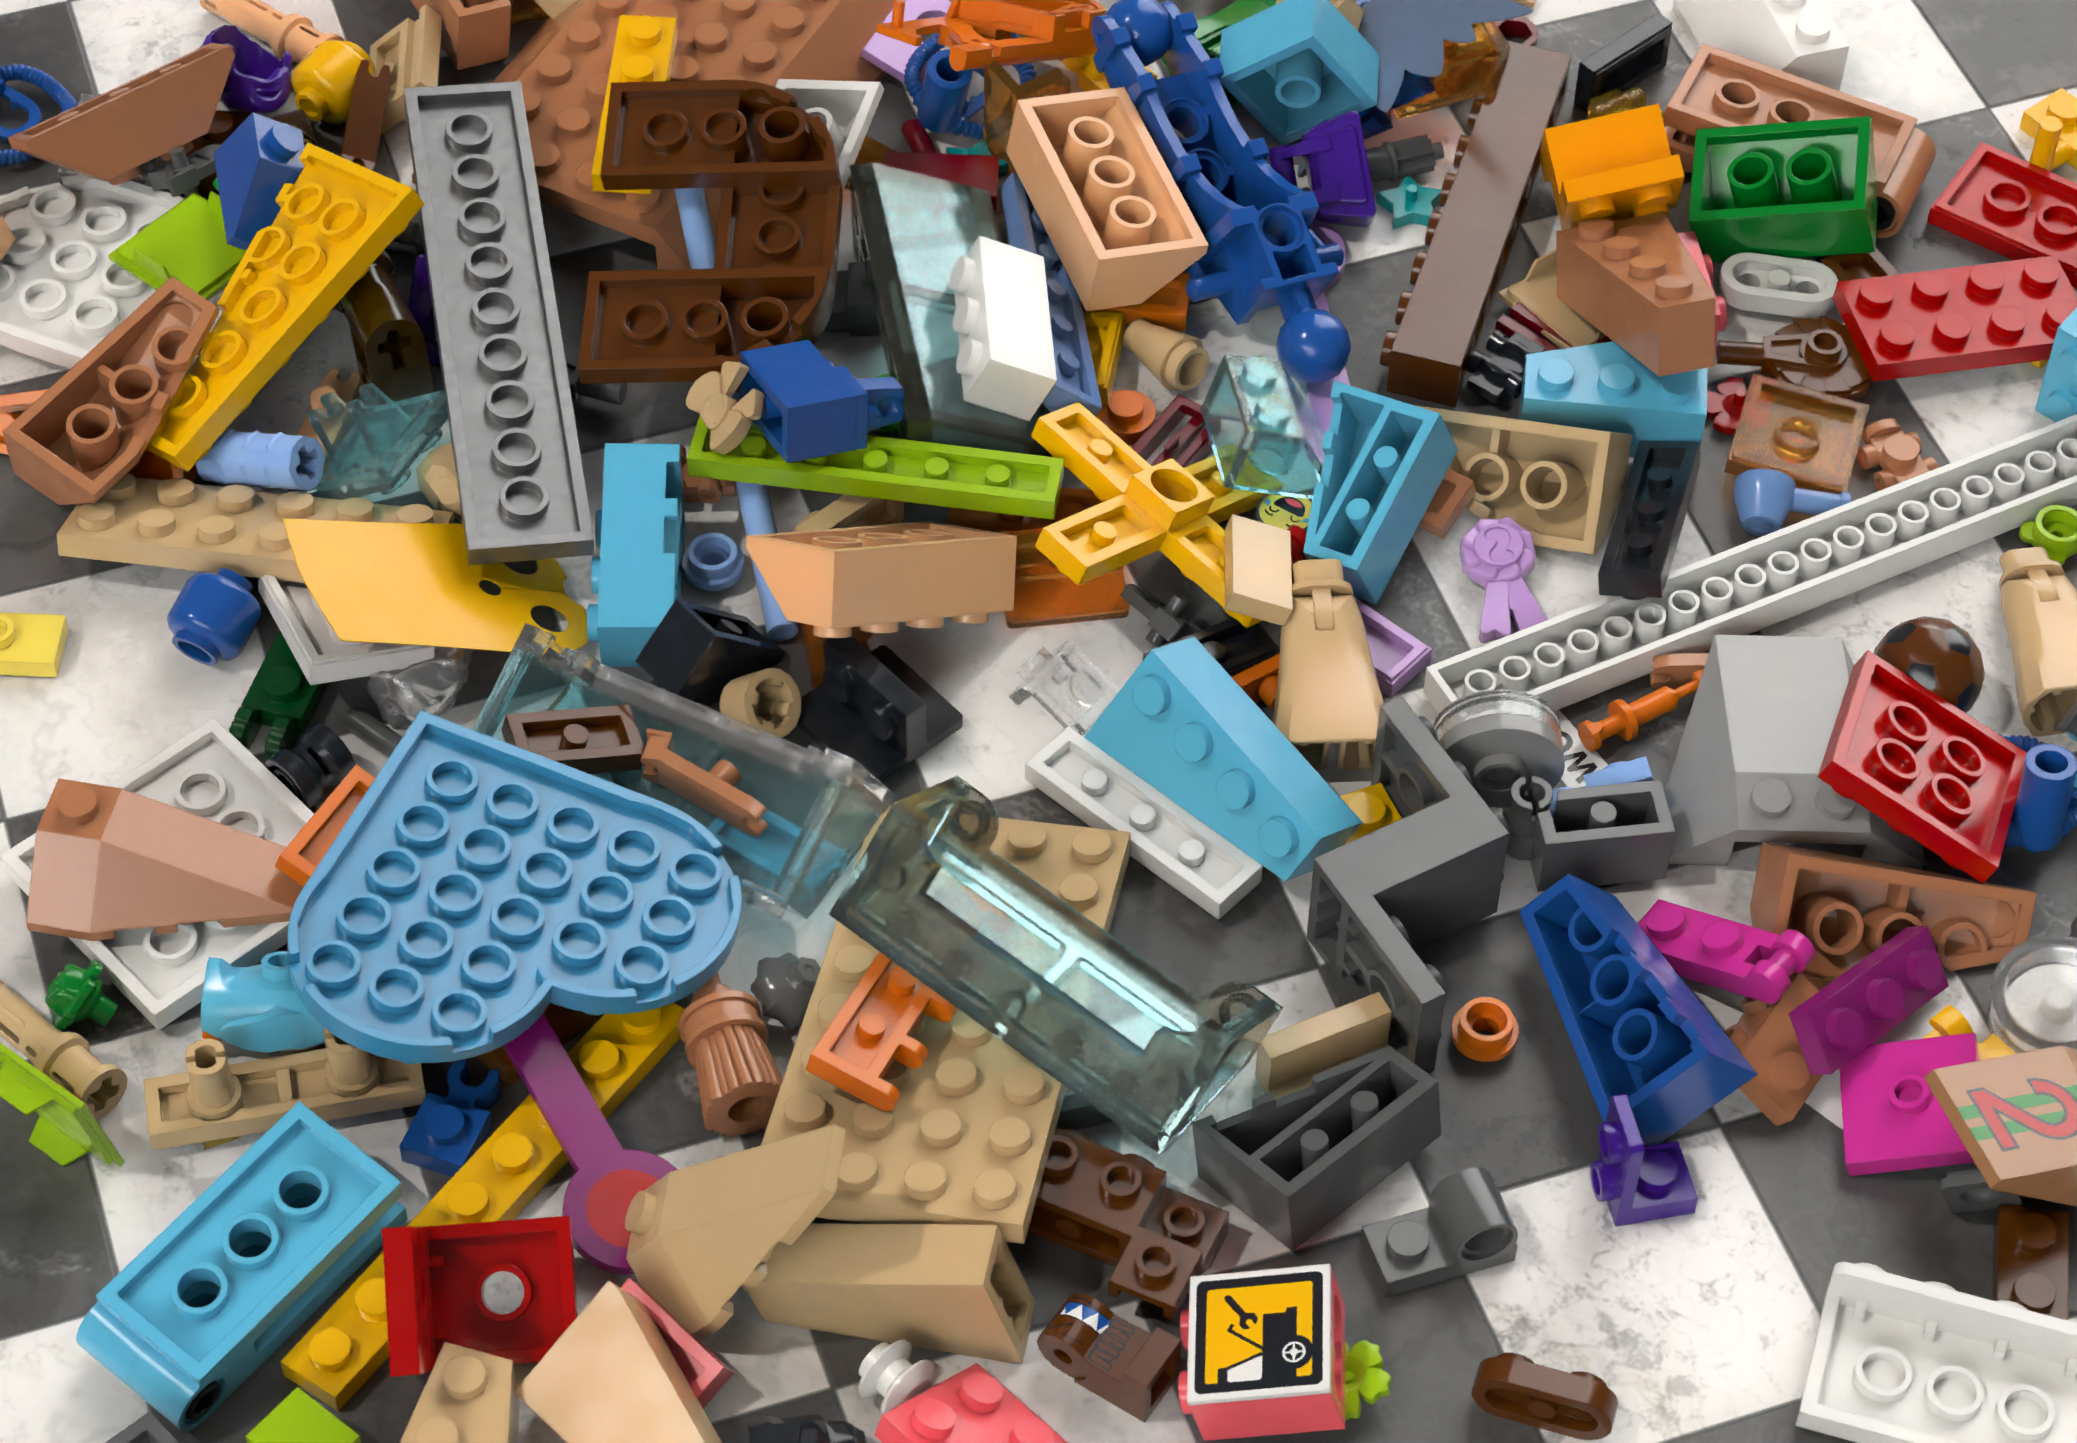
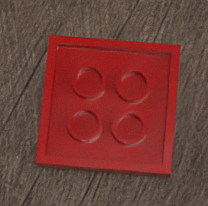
M1867 650L1853 666L1817 777L1829 784L1842 797L1854 800L1885 820L1896 832L1910 836L1938 854L1952 868L1962 870L1979 882L1984 883L1999 867L2027 752Z

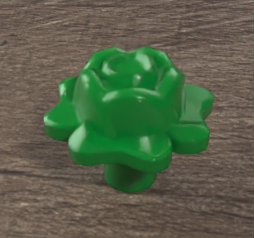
M92 960L86 969L70 963L64 967V971L57 973L56 978L49 985L44 1002L54 1012L53 1025L58 1030L63 1031L73 1022L82 1021L86 1017L105 1026L115 1013L118 1003L102 994V980L98 976L103 966L100 965L101 962L98 960Z

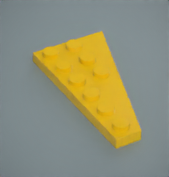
M307 142L299 157V160L304 165L302 172L294 185L293 183H284L275 199L281 208L271 226L265 227L255 234L216 304L222 311L221 316L213 330L209 331L197 353L198 356L188 374L185 375L147 445L155 455L188 472L198 460L210 451L218 437L239 414L250 406L256 394L279 369L289 362L295 350L319 324L328 318L333 307L356 281L366 275L371 264L395 237L404 232L409 221L425 205L413 188Z

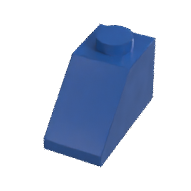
M252 112L213 153L227 244L247 250L257 231L272 225L281 209L275 201L284 183H293L294 185L304 168L303 163L299 160L305 148L302 130Z

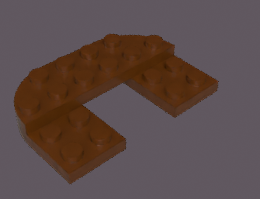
M694 80L611 83L600 174L604 190L722 188L714 269L589 271L578 362V373L582 384L695 382L699 377L708 372L716 371L721 373L722 364L726 361L740 362V352L803 340H810L815 345L829 322L834 305L843 203V186L835 145L828 128L819 115L813 118L797 105L796 96L787 91L753 81ZM740 385L735 392L740 393Z

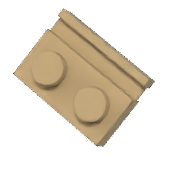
M426 4L420 8L418 20L414 22L408 17L370 46L369 56L374 63L375 77L379 76L383 65L390 67V85L381 135L398 122L407 121L404 106V88L438 86L442 16Z

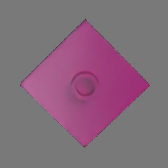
M1975 1033L1873 1044L1839 1068L1845 1164L1849 1176L1975 1163L1924 1079L1933 1069L1979 1061V1050Z

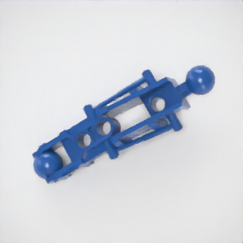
M1119 0L1108 9L1105 15L1096 16L1093 19L1091 32L1097 48L1093 60L1098 73L1104 72L1110 89L1125 87L1209 245L1207 253L1186 269L1191 277L1187 280L1186 284L1188 297L1193 302L1217 296L1237 325L1248 323L1257 311L1279 306L1285 323L1280 328L1276 342L1277 359L1287 375L1304 384H1322L1338 376L1347 365L1351 351L1350 334L1340 318L1324 309H1318L1315 301L1339 273L1337 267L1343 264L1344 253L1337 243L1325 245L1310 228L1319 208L1314 192L1301 190L1289 183L1269 165L1266 159L1270 152L1264 137L1253 140L1249 139L1220 83V78L1225 72L1219 57L1210 59L1194 34L1199 26L1193 11L1181 14L1172 1ZM1164 56L1172 76L1154 80L1152 72L1148 73L1145 67ZM1173 128L1181 132L1184 138L1176 136Z

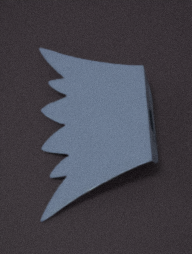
M1370 0L1361 7L1365 12L1358 32L1379 53L1378 100L1375 106L1385 113L1391 109L1400 91L1405 70L1425 77L1441 75L1444 65L1443 42L1445 39L1455 43L1474 42L1477 38L1472 28V23L1512 19L1532 13L1533 9L1512 0ZM1299 165L1297 176H1300L1306 169L1305 165Z

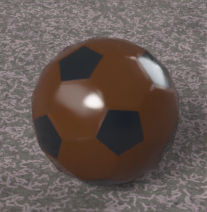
M1923 616L1901 622L1889 630L1874 649L1873 653L1965 713L1973 707L1979 698L1985 677L1980 649L1967 631L1947 619Z

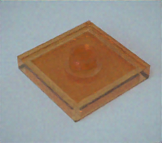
M1753 373L1724 472L1738 476L1752 469H1772L1789 475L1795 481L1796 488L1834 494L1846 492L1869 405Z

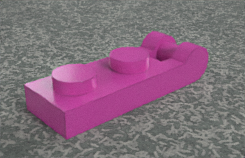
M1660 899L1656 901L1637 923L1679 976L1765 1003L1773 1004L1778 1002L1790 987L1789 977L1791 974L1803 972L1816 956V950L1812 942L1798 931L1788 929L1783 931L1781 935Z

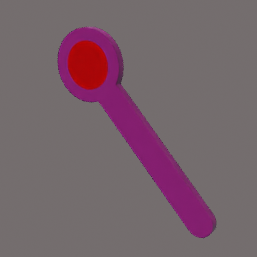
M543 1013L531 1027L517 1038L503 1045V1048L576 1172L566 1188L562 1208V1216H572L574 1249L585 1260L600 1269L617 1274L635 1275L626 1259L631 1234L625 1228V1219L629 1205L639 1191L646 1190L669 1172L678 1169L655 1154L622 1148Z

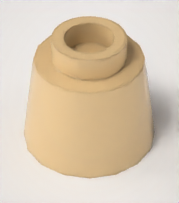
M766 668L731 680L722 691L720 712L726 725L736 733L767 739H779L788 735L797 725L801 714V696L798 685L789 674L781 669Z

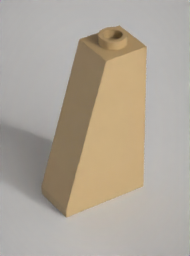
M810 1224L792 1246L780 1241L776 1244L771 1257L766 1262L767 1275L755 1289L742 1284L744 1292L749 1294L765 1322L889 1343L907 1340L913 1347L1007 1363H1023L1036 1305L998 1225Z
M609 1280L514 1390V1393L567 1443H722L645 1305L634 1295Z

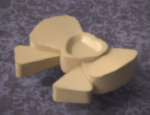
M726 361L722 364L721 373L711 371L702 375L694 382L686 397V406L690 410L699 413L706 427L711 429L709 446L711 450L719 454L725 455L737 447L747 435L752 420H759L762 415L764 393L753 388L738 402L732 398V395L749 371V367L740 362Z

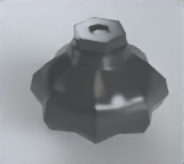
M788 952L780 957H765L758 961L757 977L751 984L750 991L760 1002L763 1016L778 1020L788 1030L802 1024L821 969L815 959L805 957L799 959Z

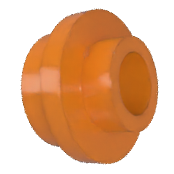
M1478 997L1472 999L1457 1011L1452 1020V1041L1455 1047L1470 1059L1481 1062L1497 1061L1508 1056L1517 1044L1519 1035L1518 1022L1510 1008L1496 998ZM1477 1031H1487V1032H1490V1033L1493 1034V1035H1489V1036H1487V1035H1481V1034H1478V1033H1476V1032H1477Z

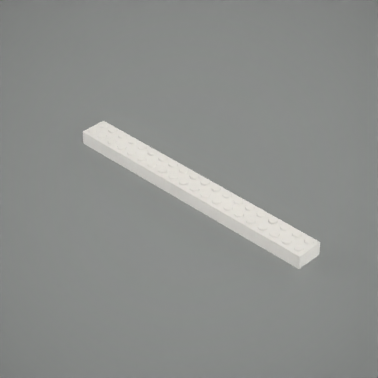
M2077 414L1672 571L1668 575L1662 598L1629 600L1621 596H1608L1426 667L1423 692L1450 730L1467 720L1490 714H1519L1536 719L1650 674L1654 670L1652 659L1656 655L1703 653L1710 650L1715 635L1751 634L2018 528L2025 521H2035L2038 512L2047 506L2063 505L2071 507L2076 505Z

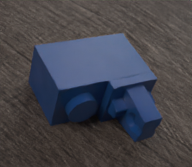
M810 340L740 352V363L749 367L748 373L740 383V399L753 388L764 393L761 418L752 421L786 463L867 448L868 431L903 420L904 388L894 377L855 378L844 365L835 367L830 360H826Z

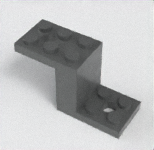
M1401 696L1380 706L1371 786L1378 783L1383 785L1402 819L1314 858L1306 937L1353 1001L1380 992L1392 1011L1388 1044L1422 1070L1430 1073L1435 1071L1438 1044L1442 1036L1441 1023L1444 1002L1447 1000V990L1437 969L1431 964L1424 965L1414 950L1497 912L1501 883L1504 880L1503 870L1507 845L1510 841V831L1501 812L1495 807H1488L1474 789L1471 776L1465 766L1459 761L1453 762L1438 743L1436 732L1429 720L1424 716L1418 717Z

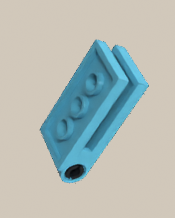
M298 1101L96 1295L98 1302L90 1309L81 1322L77 1331L76 1342L182 1432L190 1431L202 1424L383 1245L382 1228L401 1227L408 1220L406 1207L398 1202L403 1196L401 1181Z

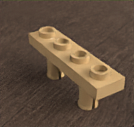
M324 1028L325 1049L231 1065L228 1064L224 1046L220 1041L201 1039L193 1042L185 1051L187 1072L143 1079L148 1132L152 1149L155 1151L265 1132L298 1101L324 1121L421 1105L426 1097L421 1063L406 1064L398 1060L365 1052L346 1043L326 1028Z

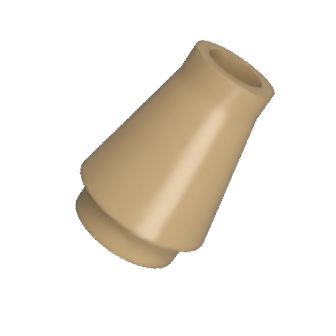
M1142 318L1133 321L1124 333V348L1133 353L1168 390H1191L1202 381L1207 373L1210 361L1209 354L1203 348L1201 340L1195 336L1154 325Z

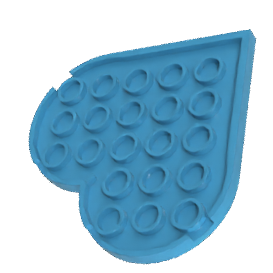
M420 710L295 901L288 925L287 962L289 974L296 993L309 1013L323 1027L346 1043L365 1052L398 1060L406 1064L457 1061L490 1052L517 1038L536 1022L550 1003L582 1011L588 1015L627 1014L656 1009L690 995L707 983L720 970L730 955L739 928L742 905L741 885L738 875H733L731 868L722 856L723 845L705 826L683 811L644 794Z

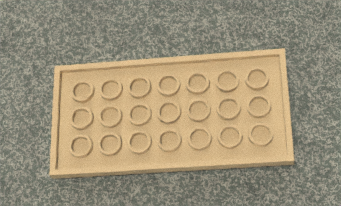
M876 804L761 1145L832 1124L846 1129L836 1194L817 1215V1218L864 1224L998 1225L1006 1242L1025 1243L1131 853L1130 832ZM934 872L1005 909L1012 915L1014 924L1007 935L1002 937L993 935L981 928L971 946L979 949L986 955L988 959L987 966L981 975L977 977L969 976L954 969L941 991L956 1000L958 1004L957 1012L949 1022L938 1021L927 1014L923 1016L910 1037L918 1040L927 1048L928 1056L922 1066L917 1069L909 1068L894 1060L883 1080L891 1083L898 1089L900 1099L893 1110L882 1111L806 1071L811 1052Z

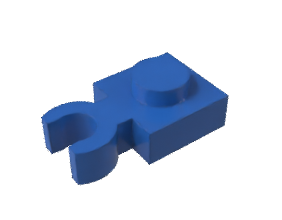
M463 1059L455 1061L447 1074L449 1094L445 1098L427 1093L399 1145L402 1161L453 1177L485 1143L493 1128L491 1112L487 1111V1109L494 1106L501 1095L502 1088L499 1071L491 1069L482 1084L471 1087L465 1085L469 1078L467 1061Z

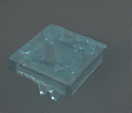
M373 383L364 384L359 387V393L365 400L366 405L360 399L350 400L346 404L333 392L323 394L320 400L323 407L327 410V414L321 408L310 410L307 416L328 455L325 457L323 477L319 484L312 490L302 491L311 494L313 497L344 500L354 497L359 498L360 496L377 492L386 495L399 489L410 478L411 471L409 468L418 456L433 447L443 435L440 428L448 420L445 394L442 391H437L393 402Z

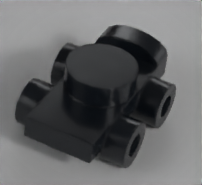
M1495 330L1486 344V350L1493 353V355L1489 357L1479 350H1475L1466 362L1465 370L1473 374L1467 381V388L1495 404L1506 394L1513 398H1518L1521 395L1526 354L1545 352V348L1517 332L1509 338V335Z

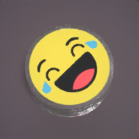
M1294 489L1273 490L1259 500L1256 507L1255 521L1285 530L1291 525H1297L1307 533L1312 499L1305 493Z

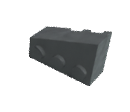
M1390 1045L1312 1075L1311 1086L1278 1099L1275 1098L1272 1092L1252 1099V1109L1222 1121L1216 1122L1213 1116L1210 1115L1192 1122L1198 1177L1292 1251L1297 1249L1441 1136L1438 1081Z

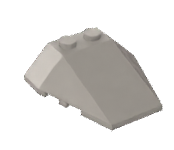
M1714 636L1664 790L1675 828L1669 864L1727 866L1735 842L1855 844L1856 858L1919 870L1923 869L1924 854L1922 844L1908 835L1896 832L1885 820L1854 800L1842 797L1829 784L1817 777L1854 666L1841 637Z

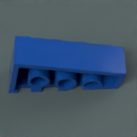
M1567 874L1519 910L1603 1122H1606L1611 1096L1626 1094L1642 1142L1648 1146L1658 1145L1758 1075L1616 896Z

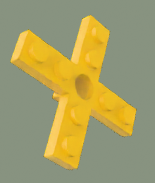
M1080 402L1038 418L1031 437L1044 447L1052 457L1064 458V466L1102 501L1098 505L1043 527L1035 547L1054 563L1061 573L1068 576L1079 586L1159 550L1180 569L1183 575L1199 585L1223 607L1228 615L1237 619L1243 626L1248 628L1263 621L1225 609L1224 529L1218 524L1230 519L1232 514L1239 515L1260 506L1261 502L1268 495L1278 492L1282 483L1280 478L1240 444L1185 468L1179 465L1173 458L1151 466Z

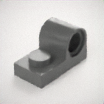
M1474 1167L1463 1169L1441 1180L1433 1188L1427 1208L1362 1226L1360 1242L1385 1298L1515 1261L1518 1233L1491 1173L1485 1168Z

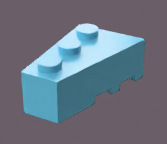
M1333 380L1330 396L1334 403L1329 431H1324L1321 449L1325 456L1320 483H1315L1303 553L1307 560H1340L1343 565L1344 581L1351 584L1354 597L1377 605L1449 469L1458 448L1440 413Z
M605 443L602 510H596L595 541L596 547H600V557H592L591 563L592 594H598V604H588L587 638L588 642H599L601 667H641L635 660L675 600H681L682 559L685 553L686 514L680 444Z

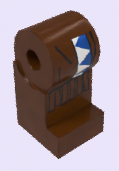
M1075 1293L1070 1295L1037 1340L1039 1350L1054 1367L1072 1377L1075 1383L1144 1423L1179 1377L1181 1339L1159 1327H1156L1150 1334L1118 1317L1106 1305L1086 1294Z

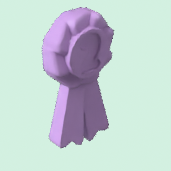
M1509 517L1502 519H1480L1462 537L1459 555L1464 574L1486 588L1479 634L1480 642L1485 643L1510 635V618L1513 619L1517 632L1544 622L1547 619L1524 581L1535 567L1536 553L1531 532L1523 529Z

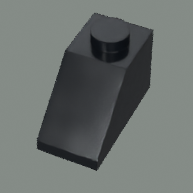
M676 599L635 662L653 677L650 686L666 700L677 705H682L684 700L711 706L720 700L724 687L731 680L774 667L780 663L786 652L745 616Z

